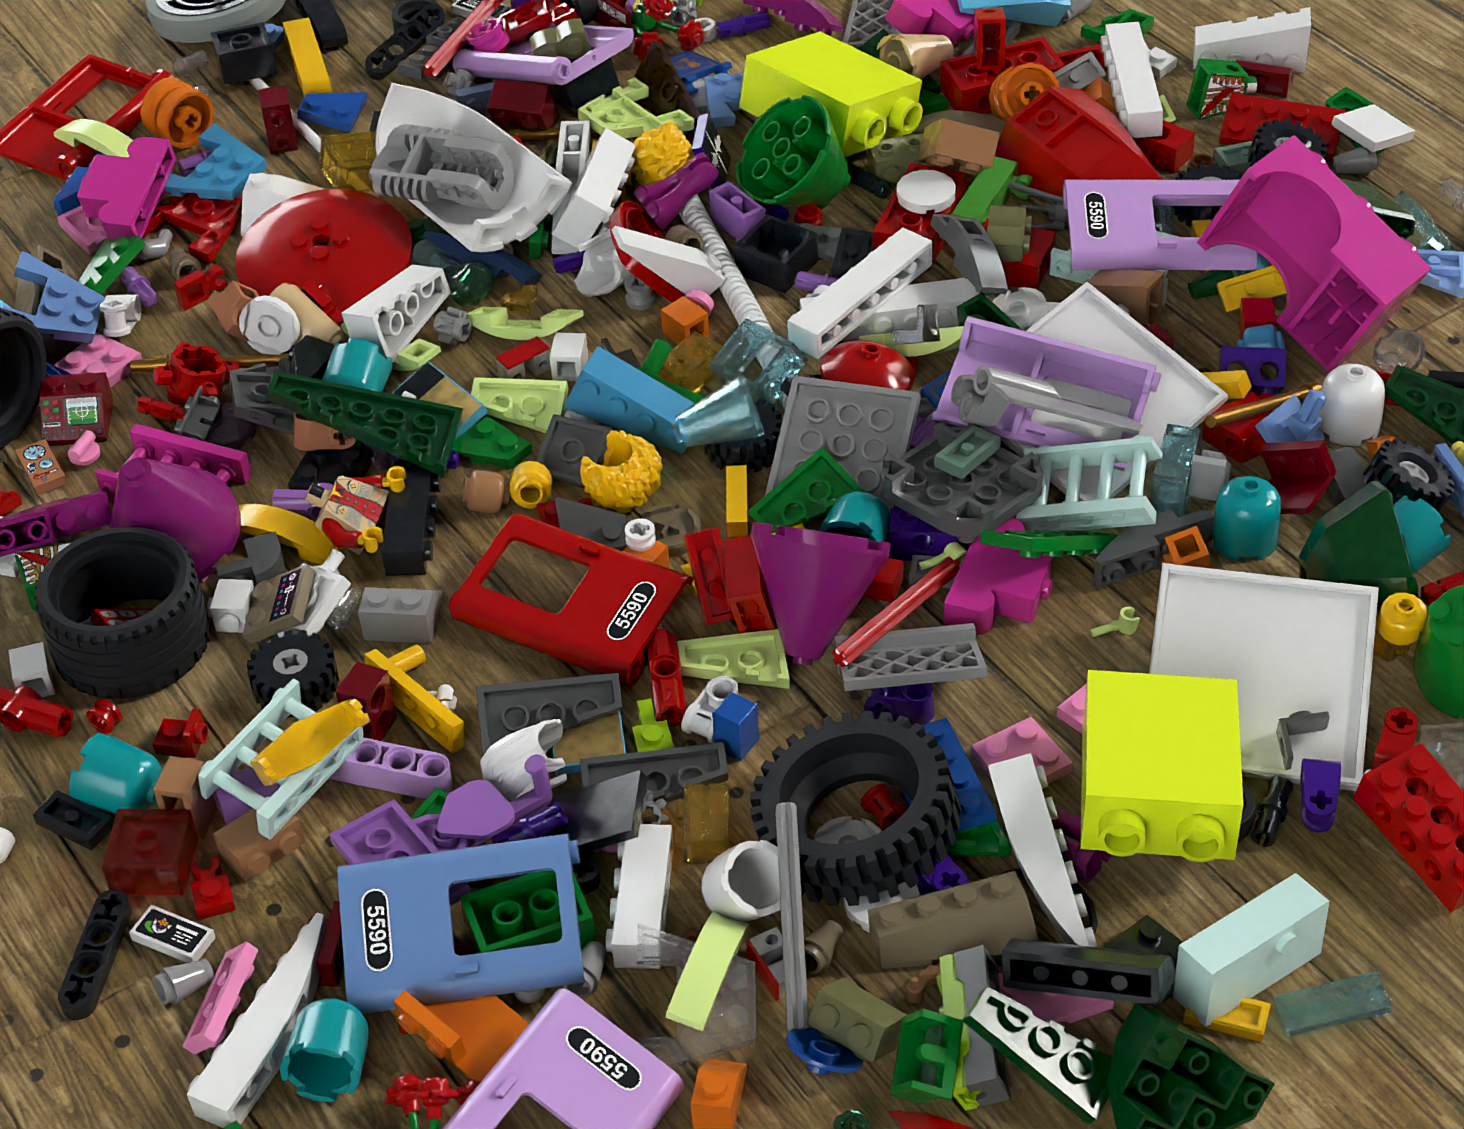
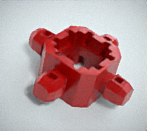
M179 342L176 345V349L171 353L170 365L159 366L153 370V380L158 385H171L177 396L188 400L189 396L194 397L199 386H203L202 396H215L218 398L222 393L224 381L229 380L230 371L239 369L240 366L235 361H222L216 349L211 347L192 346L188 342Z

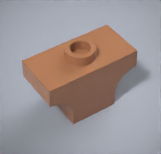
M231 280L224 291L221 293L213 291L207 300L219 319L218 323L225 329L226 333L248 342L249 340L245 334L242 335L239 317L242 309L255 297L260 296L255 289Z

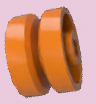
M1027 63L1006 69L996 76L990 87L989 103L991 111L996 118L1007 121L1050 86L1060 87L1059 82L1052 71L1040 64Z
M169 77L154 83L147 91L142 101L140 115L143 125L149 132L157 137L169 139L170 144L174 147L184 149L191 148L199 143L198 137L213 123L214 109L212 101L206 94L178 78Z

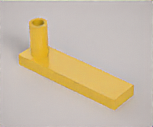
M1274 265L1216 284L1225 314L1240 309L1241 298H1276L1287 294L1285 283Z
M415 644L389 658H386L377 649L364 654L365 664L388 671L394 705L450 753L453 754L464 748V721L406 674V672L426 662V655L419 645Z

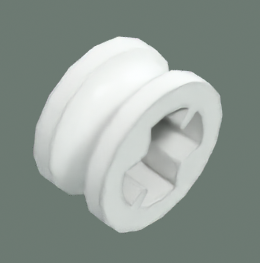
M710 18L694 20L695 22H701V28L705 33L703 42L712 41L716 36L714 30L715 22Z
M639 518L628 522L625 526V541L629 549L642 552L651 549L655 545V527L651 521Z

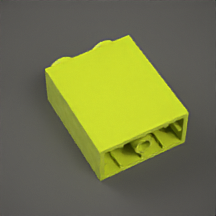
M817 32L746 55L739 108L760 117L767 109L789 97L794 100L801 98L802 95L813 97L827 109L843 154L847 157L867 148H873L881 140L908 135L917 128L923 113L922 105L918 103L922 80L825 33Z
M1088 670L1082 728L1080 849L1100 850L1120 857L1142 853L1183 856L1194 862H1207L1214 859L1235 860L1243 812L1237 679Z

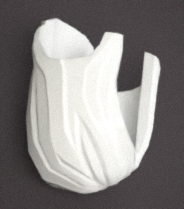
M610 230L578 245L577 249L580 252L585 250L582 267L574 280L577 290L581 294L588 297L608 294L623 285L625 279L631 275L618 257Z
M545 720L539 724L511 733L491 745L480 760L483 780L490 782L506 800H514L534 789L532 776L524 768V764L530 756L535 754L543 756L548 772L566 766L563 758L552 759L547 758L545 755L548 749L562 738L563 725L561 720ZM565 773L550 779L551 789L567 781V774Z

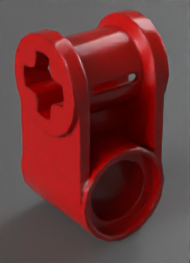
M1397 707L1387 712L1380 739L1377 741L1372 770L1414 747L1418 718L1411 710Z

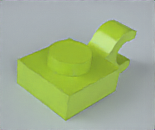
M651 698L637 701L640 725L632 727L636 751L643 752L674 748L667 720L656 722Z

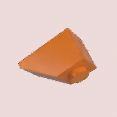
M708 1058L698 1069L691 1099L693 1129H735L748 1070L747 1063Z

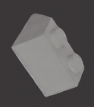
M365 587L358 610L364 640L431 644L443 599V590Z

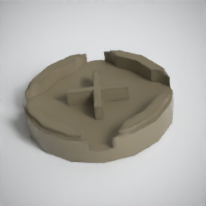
M673 503L656 505L641 514V519H647L654 524L656 540L668 546L669 557L687 553L683 535L701 531L698 515L688 507L685 510L679 508V504Z

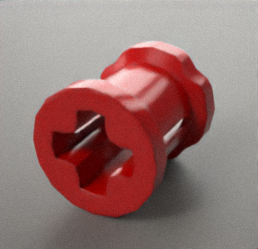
M877 784L863 795L861 807L865 812L872 813L879 821V828L883 831L894 824L907 811V808L903 804L896 803L890 796V789L885 784Z

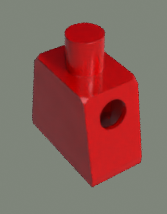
M1003 8L975 9L974 50L977 70L1005 69L1006 17ZM986 48H993L995 50L993 53H985Z
M1250 392L1244 398L1233 400L1219 407L1212 414L1259 401L1260 399L1254 392ZM1264 412L1213 428H1209L1204 420L1202 439L1239 463H1245L1259 455L1262 457L1260 450L1266 441L1255 425L1271 412Z

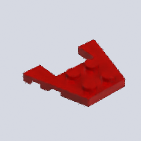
M530 0L500 15L498 19L503 26L502 31H505L510 38L508 43L512 41L518 43L524 40L528 33L547 29L551 26V22L557 27L566 20L579 17L575 9H569L567 4H561L559 0ZM506 46L497 53L507 54Z
M185 193L182 197L171 196L169 197V203L160 207L156 206L143 237L164 221L199 234L200 237L188 246L191 256L209 264L214 261L242 216V198L236 197L234 200L198 198L197 193Z

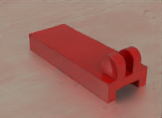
M719 527L707 528L683 535L704 624L709 626L734 619L727 600L724 548Z

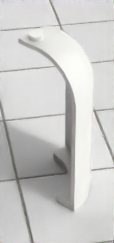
M391 83L377 125V156L386 146L391 131L400 125L409 124L458 130L466 137L494 140L506 149L514 169L513 190L506 205L499 210L471 207L445 198H437L434 202L408 199L466 248L473 252H491L504 249L505 244L516 239L522 241L538 230L536 225L548 213L551 215L555 213L572 184L570 180L475 110L436 93ZM499 169L494 170L495 177H497L496 174Z

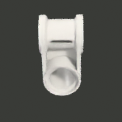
M137 294L107 295L100 304V310L104 312L106 326L103 328L105 336L119 337L127 335L141 318V302Z
M717 676L711 679L695 702L687 708L681 723L682 731L688 734L692 732L706 737L709 743H714L712 713L730 692L739 695L737 682L728 676Z

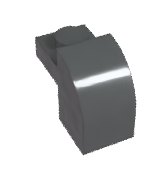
M276 531L243 540L247 555L246 559L216 566L219 579L252 580L254 588L261 581L269 580L286 572Z

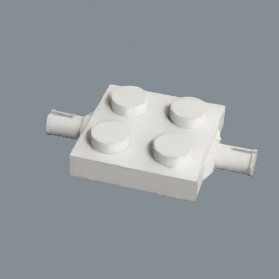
M333 549L323 565L310 566L315 571L303 622L285 631L292 630L294 635L298 634L299 630H306L308 637H310L313 632L317 634L322 629L326 619L342 600L344 593L351 585L344 576L334 573L345 558L341 552ZM284 631L277 633L279 638L285 636Z

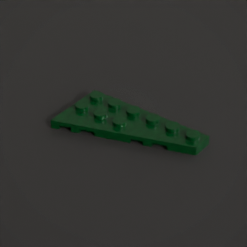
M1397 364L1385 384V395L1451 444L1457 441L1464 443V390Z
M274 371L266 393V400L443 477L463 412V408L279 371Z

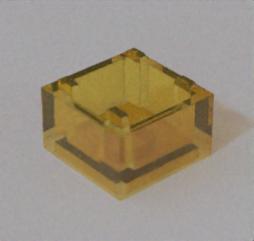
M376 132L321 135L319 167L335 189H350L362 192L374 191L373 181L369 178V172L373 161L377 157Z

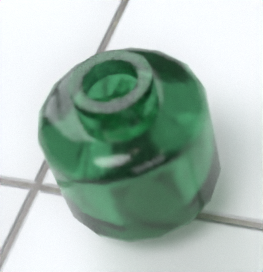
M480 262L462 263L448 282L449 289L452 292L451 298L461 306L466 304L478 306L493 287L492 273Z

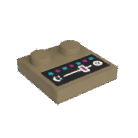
M304 564L258 583L253 590V597L245 619L246 623L242 637L250 644H253L302 624L315 571L309 565Z

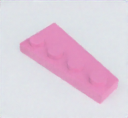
M162 191L158 203L165 197H167L171 192ZM82 206L76 207L57 217L59 226L89 255L99 249L104 239H108L100 219L87 217Z

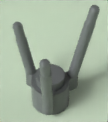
M1009 183L1008 186L1011 189L1052 201L1049 203V206L1020 204V207H1026V210L1048 212V220H1053L1051 223L1032 225L1031 227L1045 230H1064V224H1068L1067 210H1064L1062 196H1055L1023 185Z

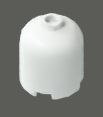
M1348 363L1336 367L1327 374L1321 391L1325 393L1324 397L1327 401L1319 415L1323 419L1319 428L1329 435V441L1342 446H1360L1362 440L1371 437L1372 439L1377 438L1381 430L1385 399L1384 381L1375 370L1365 365Z
M766 840L746 841L718 855L706 867L702 877V895L707 907L712 912L715 911L726 917L743 922L779 911L781 904L777 846Z

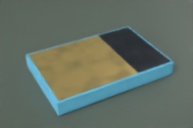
M429 361L391 393L401 396L404 391L415 395L416 399L463 408L462 419L456 438L470 429L488 412L481 402Z
M617 712L563 731L560 741L552 746L554 759L563 758L566 765L555 770L556 776L565 773H581L580 759L626 754L621 713Z

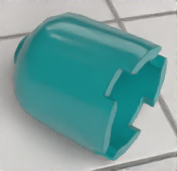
M349 338L348 343L340 344L337 342L335 344L322 380L382 392L393 368L390 357L385 359L383 355L377 352L379 346L364 339Z
M1241 476L1228 481L1220 489L1214 510L1212 538L1214 540V548L1221 555L1234 561H1241V557L1250 558L1256 556V560L1259 561L1274 552L1278 544L1281 498L1272 484L1256 476Z
M860 491L846 493L835 501L819 531L866 538L869 541L886 542L889 536L890 513L887 506L878 497L870 493Z
M1404 496L1394 504V510L1401 534L1405 538L1406 552L1411 570L1415 574L1450 546L1451 537L1449 534L1444 536V532L1440 527L1444 520L1430 504L1420 498L1414 502L1408 500V496Z
M97 733L87 741L79 753L85 756L79 771L73 769L70 774L69 792L71 797L92 807L124 818L141 816L152 805L157 804L153 788L162 773V767L153 755L111 735Z
M330 998L316 1000L301 1010L279 1067L282 1080L286 1081L289 1079L290 1082L298 1087V1095L314 1101L334 1102L339 1094H344L348 1091L349 1094L355 1092L360 1081L369 1040L368 1022L360 1010L348 1002Z

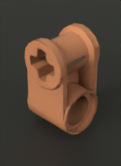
M298 413L294 415V447L299 450H343L353 446L356 442V439L342 432L339 433L335 429Z

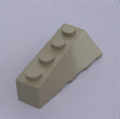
M40 245L30 254L68 276L64 258ZM18 278L15 309L36 316L45 286ZM39 333L43 339L46 356L70 353L83 343L53 339V334Z
M1015 871L868 910L870 942L882 969L932 965L935 959H940L942 956L953 955L955 952L980 945L985 946L994 960H1002V950L1010 939L1021 938L1039 941L1028 897Z

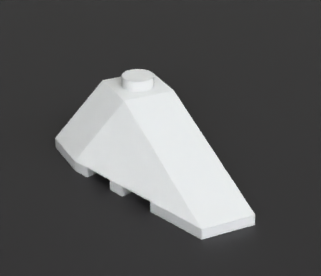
M250 174L243 189L241 236H244L255 220L273 206L291 197L311 191L323 190L324 188L281 175Z
M615 226L612 229V233L621 250L685 295L690 290H700L710 296L725 282L720 271L722 265L712 254L707 256L697 248Z

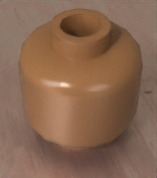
M473 470L469 477L464 476L461 502L466 503L467 509L471 512L496 514L499 512L502 504H508L510 485H504V478L499 472Z

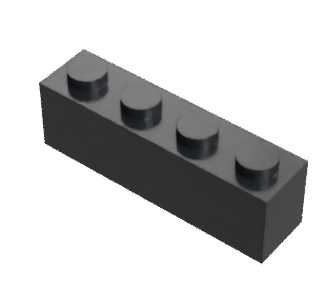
M394 461L393 467H403L407 477L404 479L405 488L402 492L397 493L390 489L384 541L381 551L386 576L426 575L427 561L433 560V544L430 538H435L436 522L433 515H438L439 503L438 496L435 493L441 492V475L408 461Z

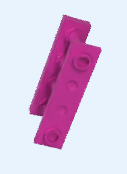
M135 424L129 431L134 452L127 461L140 457L195 467L213 473L224 481L225 484L228 480L246 484L252 477L246 452ZM98 468L95 474L100 491H106L107 498L114 500L119 470L117 473Z

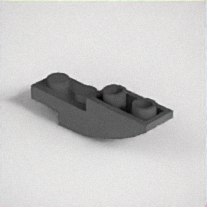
M452 18L448 23L426 35V46L398 63V74L420 80L426 78L434 81L442 77L453 66V58L434 78L424 75L423 65L465 19Z
M933 213L930 225L939 234V237L945 240L952 247V251L956 253L953 264L962 273V276L974 285L978 293L982 292L986 296H992L993 293L1006 294L1008 286L1001 260L990 236L978 220L957 215Z
M1206 508L1177 517L1173 510L1170 509L1156 514L1155 524L1137 525L1128 528L1114 538L1095 559L1094 585L1097 588L1158 569L1159 557L1167 554L1164 538L1194 526L1198 527L1204 543L1212 541L1214 515Z

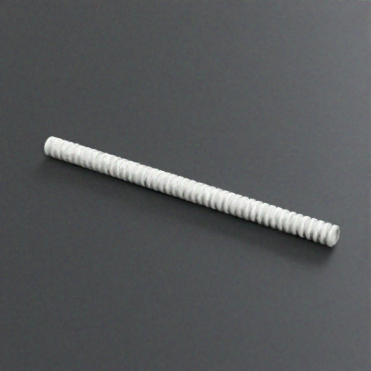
M696 194L678 214L687 228L699 233L702 237V252L707 256L712 254L721 263L722 268L720 271L725 282L719 286V289L785 409L788 396L780 387L785 378H793V375H798L698 194Z

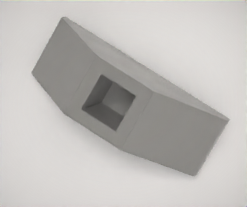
M1202 450L1201 456L1193 454L1188 496L1216 501L1220 489L1230 480L1233 465L1226 460L1227 457H1224L1225 455L1209 450Z

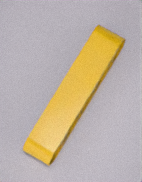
M309 17L282 22L287 46L304 98L306 94L332 93L328 73Z

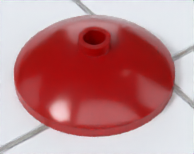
M856 340L838 344L823 355L820 364V374L824 380L910 391L915 379L912 365L900 352L887 345L873 341Z

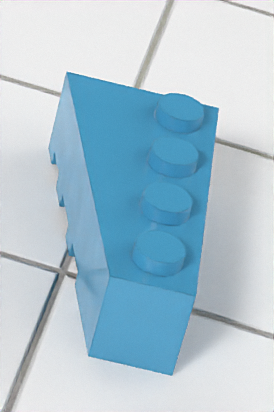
M599 346L581 370L563 407L629 434L642 437L647 441L680 454L684 453L703 422L705 414L708 413L707 410Z

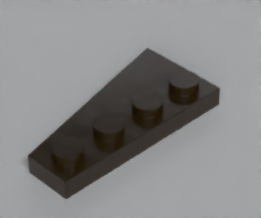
M653 40L633 77L649 87V97L640 99V101L655 116L681 109L694 118V129L682 131L686 140L691 144L695 136L700 113L663 45Z

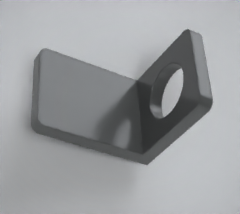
M1298 711L1289 717L1279 719L1276 734L1285 770L1291 769L1294 758L1289 736L1326 730L1330 718L1328 711L1312 714L1310 711Z

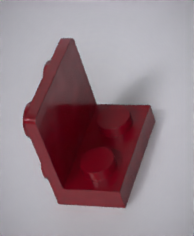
M1324 440L1265 443L1260 450L1272 477L1269 483L1276 488L1281 498L1280 514L1303 515L1310 513L1337 473Z

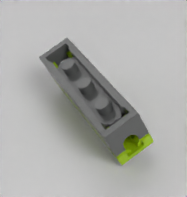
M984 945L940 957L941 973L937 974L936 977L938 989L943 996V1006L939 1007L940 1014L963 1020L976 996L985 987L988 986L1001 993L998 965ZM963 1023L953 1097H956L965 1111L978 1108V1106L982 1107L1011 1099L1007 1058L968 1025Z

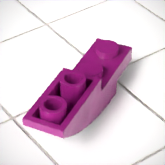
M743 0L744 4L752 5V11L768 13V9H773L774 15L785 17L784 22L793 23L795 30L809 32L810 27L816 28V33L822 32L829 36H832V31L843 33L844 27L838 19L814 0Z
M101 490L72 499L66 497L0 518V557L55 542L57 538L111 524L112 515L106 491Z

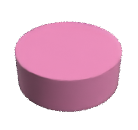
M700 290L688 291L685 297L701 306L703 310L708 312L709 316L714 307L712 298Z

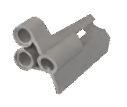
M986 365L978 367L975 375L959 376L955 380L951 391L952 403L959 405V419L962 422L986 428L996 427L1008 402L1135 435L1139 434L1143 426L1126 416L1103 411V408L1060 398L1054 387L1047 381Z

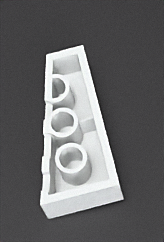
M1310 7L1302 8L1297 13L1287 14L1285 11L1275 13L1274 17L1258 19V16L1247 18L1244 22L1233 23L1232 21L1195 27L1193 69H1196L1198 59L1204 58L1235 62L1236 60L1291 68L1293 73H1305L1311 30Z
M607 128L604 129L580 174L581 176L573 188L571 197L560 215L561 218L556 224L552 235L577 248L580 243L591 239L601 222L604 224L608 222L610 215L614 211L613 206L621 194L620 190L628 178L626 173L629 172L636 159L631 156L636 146L635 144Z
M411 265L341 314L350 338L364 339L379 346L377 352L383 355L385 359L390 357L393 363L398 357L397 353L410 343L451 292L443 268Z

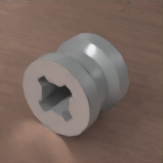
M632 274L625 279L624 286L627 292V306L635 310H645L655 304L656 295L652 288Z

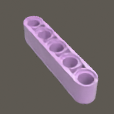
M363 738L361 745L328 778L427 799L436 787L448 793L453 791L450 763L445 755Z

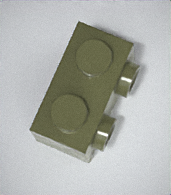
M923 133L881 140L875 147L867 148L870 173L888 183L899 182L911 162L925 165V163L917 161Z
M841 978L819 989L807 1024L819 1030L824 1038L837 1041L852 1050L856 1057L873 1063L896 1050L902 1017L907 1015L847 979Z

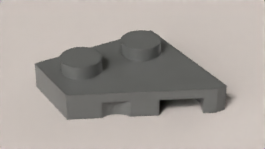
M555 498L560 529L620 551L627 547L625 541L627 521L624 514L563 498Z

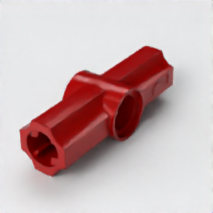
M657 629L647 644L656 721L667 720L668 727L679 726L686 712V703L676 634L669 632L667 629Z
M0 686V722L9 730L22 732L26 727L57 738L59 736L65 737L71 730V723L74 718L71 708L43 700L35 690L27 686H18L16 690Z

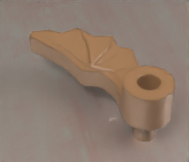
M940 964L928 965L925 970H920L918 978H911V983L906 986V999L908 1002L913 1004L922 1002L926 988L930 985H937L936 977L937 974L941 973Z

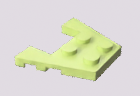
M637 78L628 80V86L623 89L621 86L612 89L611 96L605 99L604 96H600L578 108V119L590 121V128L599 135L607 128L624 139L640 137L643 132L649 131L651 128H660L666 122L676 123L679 131L694 129V118L681 109L654 116L634 101L649 97V87Z

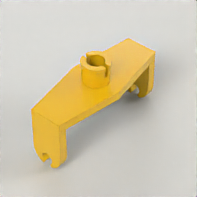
M356 699L345 700L291 724L250 761L263 785H273L286 776L320 762L357 727L368 724L370 719L368 714H364L361 710L363 708L361 703Z

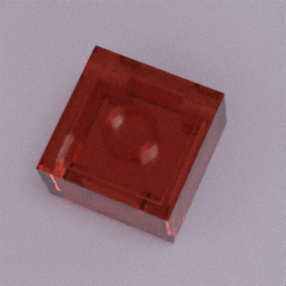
M117 809L102 864V870L109 890L119 889L127 895L185 896L191 864L199 838L191 810Z

